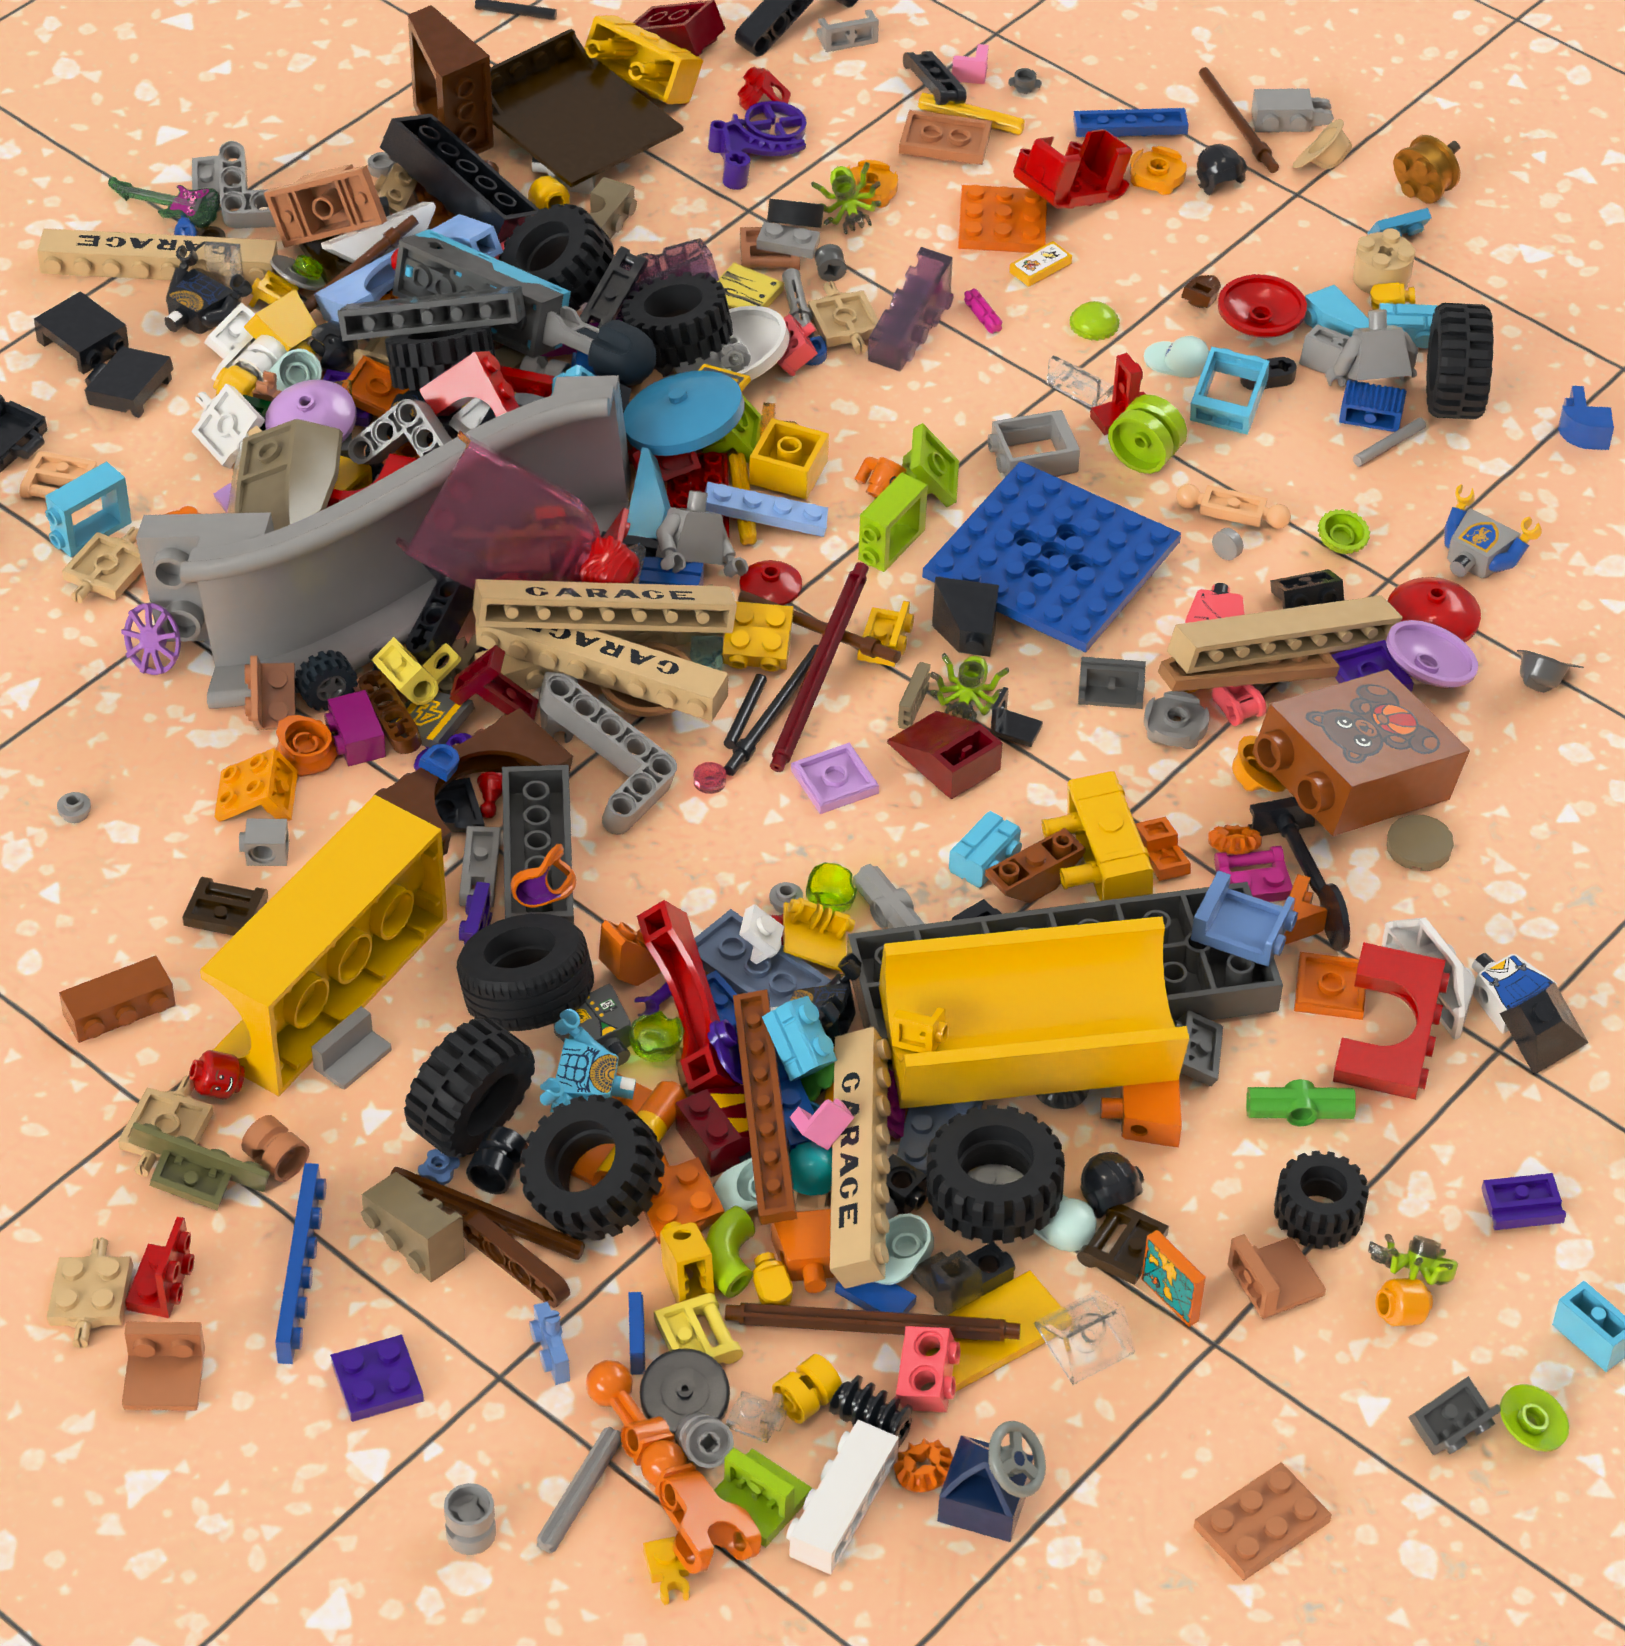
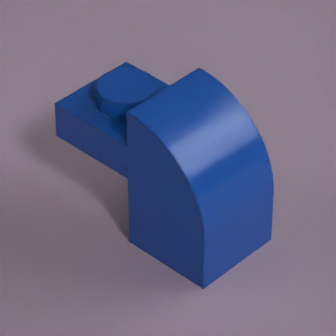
M1572 386L1570 397L1564 399L1558 425L1560 435L1570 444L1580 448L1609 450L1614 430L1611 407L1587 406L1584 386Z

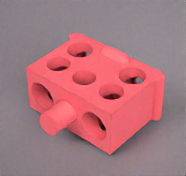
M789 313L783 318L790 335L789 345L777 363L790 376H794L798 369L818 353L808 337L816 331L814 325L809 322L803 327Z

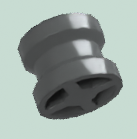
M827 244L821 246L815 252L814 258L818 266L819 277L825 281H836L845 275L847 267L842 249L839 246Z

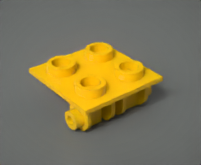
M801 897L797 900L791 899L790 903L784 902L783 952L842 972L838 964L846 956V932L851 933L853 931L855 920L851 919L850 915L834 911L832 914V908L826 907L823 911V905L809 902Z

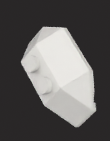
M418 203L387 216V221L381 225L342 234L322 242L321 246L324 250L353 263L383 238V233L391 227H397L411 214L415 216L419 224L402 238L404 239L427 230L436 209L435 203ZM398 244L395 248L390 247V248H389L388 250H386L383 254H381L378 258H380V257L386 255L387 253H389V252H391V251L397 249V248L399 247V244Z
M1426 917L1387 922L1381 944L1383 947L1446 960L1443 972L1450 973L1446 994H1438L1436 1004L1443 1005L1440 1018L1442 1025L1454 1040L1460 1038L1475 986V977L1472 971L1467 967L1465 968L1456 956L1454 948L1444 941Z

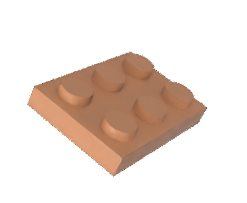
M909 110L899 143V153L983 165L991 134L992 121Z
M1280 1462L1197 1517L1194 1522V1528L1244 1581L1330 1523L1332 1514Z

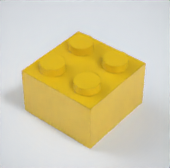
M771 418L750 455L749 484L807 499L828 462L829 433Z

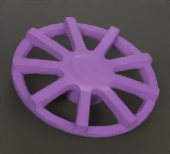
M155 603L140 604L128 612L129 615L125 622V627L121 630L127 650L125 655L132 660L141 673L151 675L163 674L174 666L179 657L181 648L180 632L173 616L165 608ZM144 609L146 626L138 616V613ZM152 609L162 612L155 625L152 624ZM166 619L170 621L174 632L165 633L162 625ZM133 621L139 628L140 633L131 630ZM131 637L139 639L140 641L139 644L136 645L134 648L132 646ZM175 638V652L165 647L167 639ZM144 649L143 658L141 662L140 659L137 657L136 653ZM158 651L171 660L165 667L161 663ZM150 654H152L156 669L148 667Z

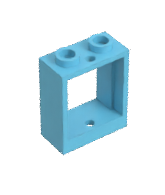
M1211 346L1191 401L1190 421L1248 435L1268 381L1269 360L1255 355L1249 356L1233 352L1227 348L1220 349ZM1215 372L1256 381L1247 407L1207 397Z
M107 461L45 496L47 505L45 514L50 523L51 530L49 538L55 548L62 549L70 557L75 556L96 532L110 536L132 523L126 478ZM101 498L103 509L73 526L71 514Z

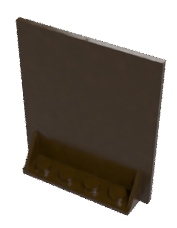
M573 29L560 33L490 67L493 125L571 188L683 132V126L599 60L590 58Z

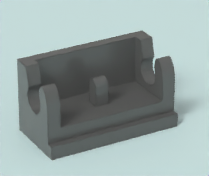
M1081 657L1078 704L1142 709L1146 661Z

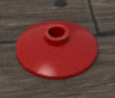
M765 560L750 565L748 571L740 576L739 586L741 591L744 590L777 604L786 605L795 600L800 594L802 578L794 567L785 562Z

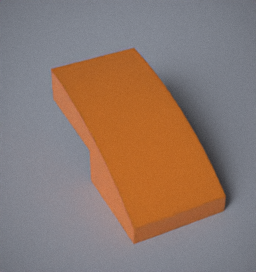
M1166 816L1135 823L1142 843L1149 853V861L1153 872L1159 881L1191 874V863L1178 846V833Z

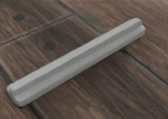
M612 1427L603 1429L537 1536L538 1548L548 1553L556 1551L622 1443L619 1430H614Z

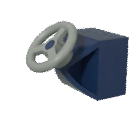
M1006 1421L994 1430L989 1443L961 1435L939 1496L937 1522L1011 1543L1026 1497L1033 1495L1039 1490L1045 1477V1455L1036 1434L1021 1422ZM1009 1433L1010 1445L1002 1447V1440ZM1022 1437L1028 1443L1033 1455L1027 1454L1023 1450Z

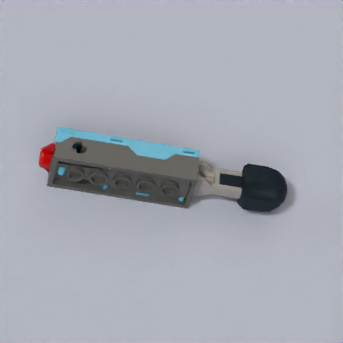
M430 229L399 240V247L392 254L391 266L395 271L392 295L398 298L521 285L526 316L518 323L491 325L494 341L529 357L536 358L565 344L588 355V364L593 367L595 375H618L619 384L624 386L641 384L652 374L656 365V349L653 342L640 329L620 320H611L600 329L589 325L581 320L574 309L568 307L571 291Z

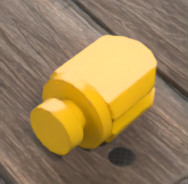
M1404 283L1375 284L1371 288V307L1373 310L1379 309L1380 303L1405 304V302H1409V304H1416L1415 287H1408V290H1405Z
M772 1252L758 1255L754 1258L756 1268L752 1273L753 1283L760 1303L789 1305L792 1300L793 1286L786 1266L783 1265V1262L776 1260Z

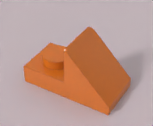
M1297 874L1289 895L1295 898L1293 911L1298 912V917L1292 932L1286 930L1284 934L1286 936L1285 945L1318 934L1325 929L1328 911L1324 907L1311 904L1314 893L1308 891L1310 877Z

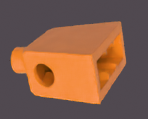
M1179 1080L1122 1086L1120 1098L1101 1097L1100 1117L1101 1119H1121V1134L1126 1140L1179 1147L1182 1128Z
M831 1209L796 1212L797 1219L771 1223L772 1243L779 1261L783 1262V1265L787 1268L791 1282L804 1280L805 1290L809 1293H819L825 1290L827 1287L826 1278L835 1277L830 1270Z

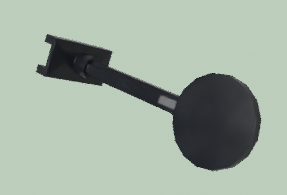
M1295 797L1250 805L1249 810L1253 818L1252 824H1248V826L1252 830L1260 832V836L1280 833L1282 837L1286 838L1304 875L1310 877V886L1320 900V907H1324L1328 911L1324 930L1331 946L1337 951L1348 948L1350 942V922L1345 900L1337 885L1325 883L1299 833V829L1314 827L1315 818L1300 808Z

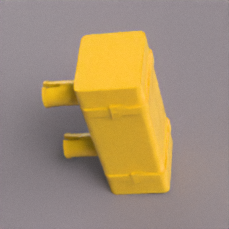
M616 15L595 16L584 46L586 54L590 58H596L628 84L667 104H687L690 102L703 64V59L691 54L690 51L679 48L658 35L636 26L635 23L626 21Z
M1109 771L1069 780L1067 783V815L1041 820L1044 838L1066 828L1071 834H1075L1076 839L1086 848L1083 855L1086 864L1059 869L1063 889L1066 890L1071 887L1093 883L1100 901L1153 894V868L1149 861V853L1142 843L1126 802L1124 789L1119 784L1116 773Z

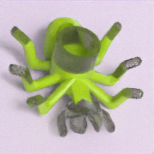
M866 162L864 164L860 183L857 186L853 173L845 166H838L831 172L830 183L833 193L828 192L822 185L816 182L811 183V186L819 190L827 199H837V202L832 206L823 204V211L831 213L842 206L835 218L829 217L824 221L825 225L830 223L839 224L845 211L848 212L843 223L845 235L848 234V224L851 231L856 230V223L859 224L860 228H863L865 226L863 219L867 220L869 226L872 225L869 216L857 210L859 206L873 212L876 206H881V201H873L871 205L858 201V199L873 198L876 188L881 185L880 181H877L870 187L868 193H859V190L866 185V174L870 167L869 163Z
M943 653L942 659L947 667L948 679L957 685L947 687L944 685L943 678L940 675L931 672L930 677L937 681L939 690H931L930 693L938 698L942 706L959 697V700L954 702L953 705L948 706L944 713L949 714L952 711V715L956 717L960 713L962 718L966 720L969 719L971 714V721L976 722L977 713L970 702L973 700L981 714L984 716L988 714L1002 689L996 690L993 696H988L983 691H993L999 680L1009 673V669L1007 667L998 672L991 683L987 685L985 684L988 672L986 661L979 656H971L960 665L957 678L954 675L951 660L946 653ZM956 692V693H954V694H952V695H950V696H948V697H946V698H944V696H943V694H942V693ZM978 697H980L981 699H983V700H985L986 702H988V703L985 705V707L983 706V704L981 703V701L978 699Z
M1385 1234V1240L1388 1244L1387 1248L1370 1241L1368 1252L1371 1254L1370 1258L1379 1264H1383L1393 1274H1396L1403 1267L1410 1268L1409 1278L1410 1280H1415L1420 1270L1429 1285L1436 1284L1439 1286L1449 1284L1455 1277L1459 1264L1454 1259L1442 1257L1446 1254V1249H1441L1442 1244L1435 1240L1414 1235L1413 1239L1409 1242L1406 1254L1399 1253L1394 1248L1395 1243L1391 1234Z

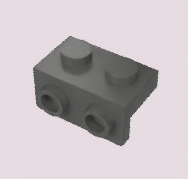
M1468 1376L1415 1411L1408 1418L1432 1455L1445 1449L1450 1455L1468 1443L1465 1436L1470 1432L1474 1431L1476 1435H1479L1495 1424L1492 1417L1501 1412L1499 1404L1489 1408Z

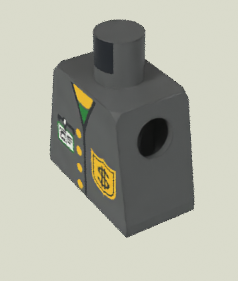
M609 983L590 992L586 1001L576 1010L580 1017L578 1027H583L594 1040L611 1053L616 1054L619 1057L618 1066H621L628 1061L631 1055L627 1049L632 1043L631 1022L614 988ZM554 1023V1033L556 1034V1036L560 1038L563 1042L565 1041V1038L569 1039V1033L566 1035H560L555 1031Z

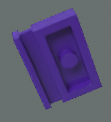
M476 882L473 895L467 896L465 908L466 915H468L467 920H462L459 927V941H464V945L475 933L491 924L493 914L490 912L492 907L490 883Z
M1553 1173L1483 1180L1481 1190L1489 1215L1494 1222V1230L1564 1223L1566 1212L1562 1209V1200Z

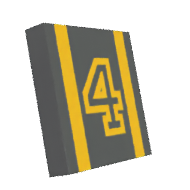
M438 692L436 697L425 705H416L409 699L404 704L418 726L422 740L421 745L426 747L446 744L448 739L453 736L475 709L472 700L468 699L459 706L450 699L449 694ZM402 718L393 719L389 723L397 722ZM405 733L400 735L403 738H407Z

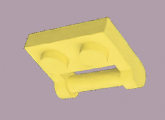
M713 1293L703 1294L654 1311V1321L669 1351L682 1348L699 1350L713 1357L719 1364L723 1362L725 1364H732L743 1356L739 1343L733 1341L719 1313L718 1308L720 1305ZM700 1314L706 1317L719 1344L718 1346L711 1347L696 1315Z

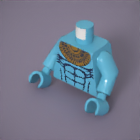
M566 1009L560 1013L561 1020L555 1023V1031L560 1035L568 1033L570 1035L569 1039L565 1038L556 1078H548L540 1085L541 1090L545 1091L540 1095V1102L546 1106L551 1105L550 1112L554 1113V1107L561 1103L566 1106L570 1104V1099L583 1096L586 1100H588L590 1095H602L605 1099L615 1096L632 1100L636 1079L617 1076L619 1057L594 1040L583 1027H578L580 1017L575 1010Z

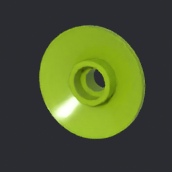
M1520 1384L1511 1387L1503 1395L1500 1402V1414L1503 1423L1512 1436L1520 1443L1531 1449L1547 1452L1559 1448L1566 1441L1569 1434L1567 1415L1559 1402L1548 1392L1533 1385Z

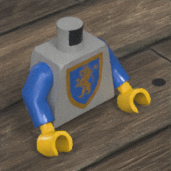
M1463 485L1457 486L1455 490L1457 505L1456 508L1452 507L1444 527L1445 546L1449 549L1447 559L1451 563V572L1458 577H1463L1470 572L1480 578H1487L1494 572L1514 568L1530 546L1527 544L1529 540H1535L1541 536V525L1537 523L1533 530H1528L1533 521L1531 517H1525L1521 522V529L1523 531L1521 535V533L1471 508L1466 512L1464 511L1465 507L1474 502V490L1472 488L1470 495L1462 498L1460 494L1462 493Z

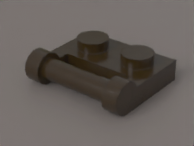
M202 876L183 914V925L234 936L267 903L268 890L259 887L251 890L213 882L212 878Z
M1120 1204L1107 1210L1105 1220L1089 1244L1082 1246L1077 1254V1259L1086 1267L1100 1268L1135 1285L1142 1275L1147 1236L1158 1230L1166 1237L1169 1226ZM1127 1225L1109 1254L1102 1251L1117 1226Z

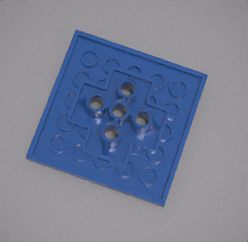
M1019 461L923 567L922 577L934 583L935 577H944L999 585L997 612L1086 653L1180 543L1181 532Z

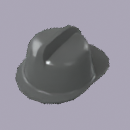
M1517 650V653L1522 655L1520 676L1523 678L1525 686L1537 692L1545 693L1552 688H1557L1570 667L1584 668V666L1560 662L1535 652Z

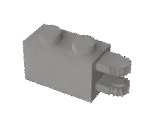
M1309 88L1254 89L1251 113L1255 132H1310L1311 126H1325L1334 119L1332 110L1330 111L1332 108L1330 100L1327 98H1311Z

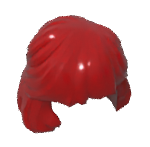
M609 535L603 539L597 537L592 543L589 558L580 569L581 582L632 584L633 580L639 575V559L634 551L624 546L621 541L614 539L613 536Z

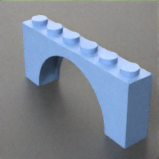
M459 214L431 229L436 233L493 258L503 253L494 226ZM395 250L314 293L324 320L328 321L330 319L339 322L337 311L345 305L379 301L384 294L391 290L395 277V271L391 266V257Z

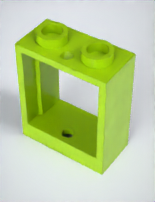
M901 472L860 514L858 560L885 572L925 531L927 484Z

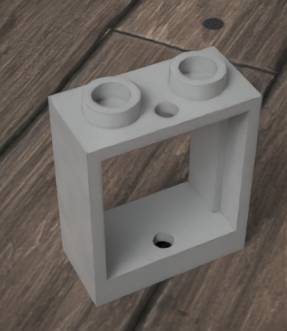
M1062 410L992 421V431L987 436L990 452H994L996 455L999 473L1003 472L1005 477L1019 461L1053 476L1078 472L1080 448ZM1051 439L1056 451L1013 458L1008 446Z

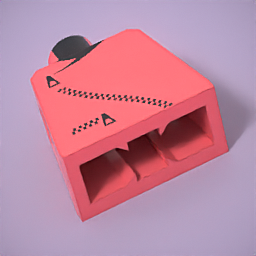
M1224 583L1214 584L1211 590L1200 589L1196 593L1185 623L1245 615L1243 597L1240 594L1230 593V587Z

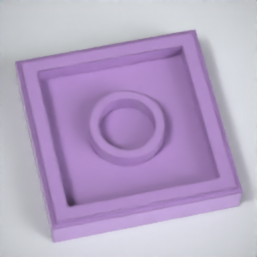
M850 742L791 763V772L819 814L879 794L878 783Z

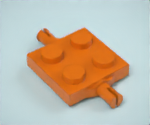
M665 1153L663 1158L660 1159L665 1164L664 1176L658 1178L662 1186L658 1196L653 1195L650 1200L653 1205L647 1213L643 1211L658 1244H661L660 1232L670 1222L676 1221L681 1224L696 1223L701 1232L713 1224L725 1212L699 1157L674 1166L669 1165Z

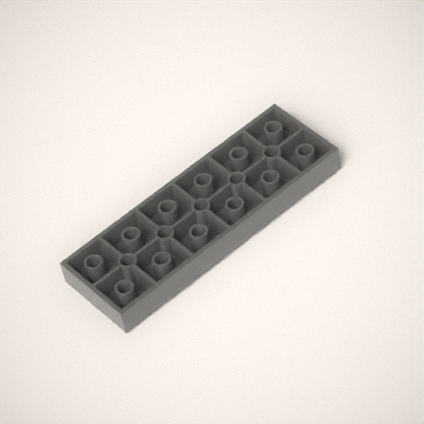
M1248 882L1229 884V889L1252 896ZM1209 887L848 934L847 955L853 953L862 963L861 974L856 980L852 981L863 1027L864 1029L874 1027L881 1038H885L887 1041L888 1037L879 992L884 943L1162 916L1165 926L1163 940L1164 979L1167 1000L1173 1020H1178L1187 1010L1209 1020L1277 1012L1280 1007L1283 983L1274 957L1268 967L1191 940L1194 916ZM888 1059V1064H892L891 1059Z

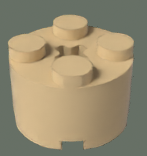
M1391 228L1385 229L1383 232L1360 237L1358 239L1353 268V281L1356 286L1369 294L1375 284L1404 283L1406 290L1411 280L1415 257L1413 245L1407 239L1400 236L1398 230Z

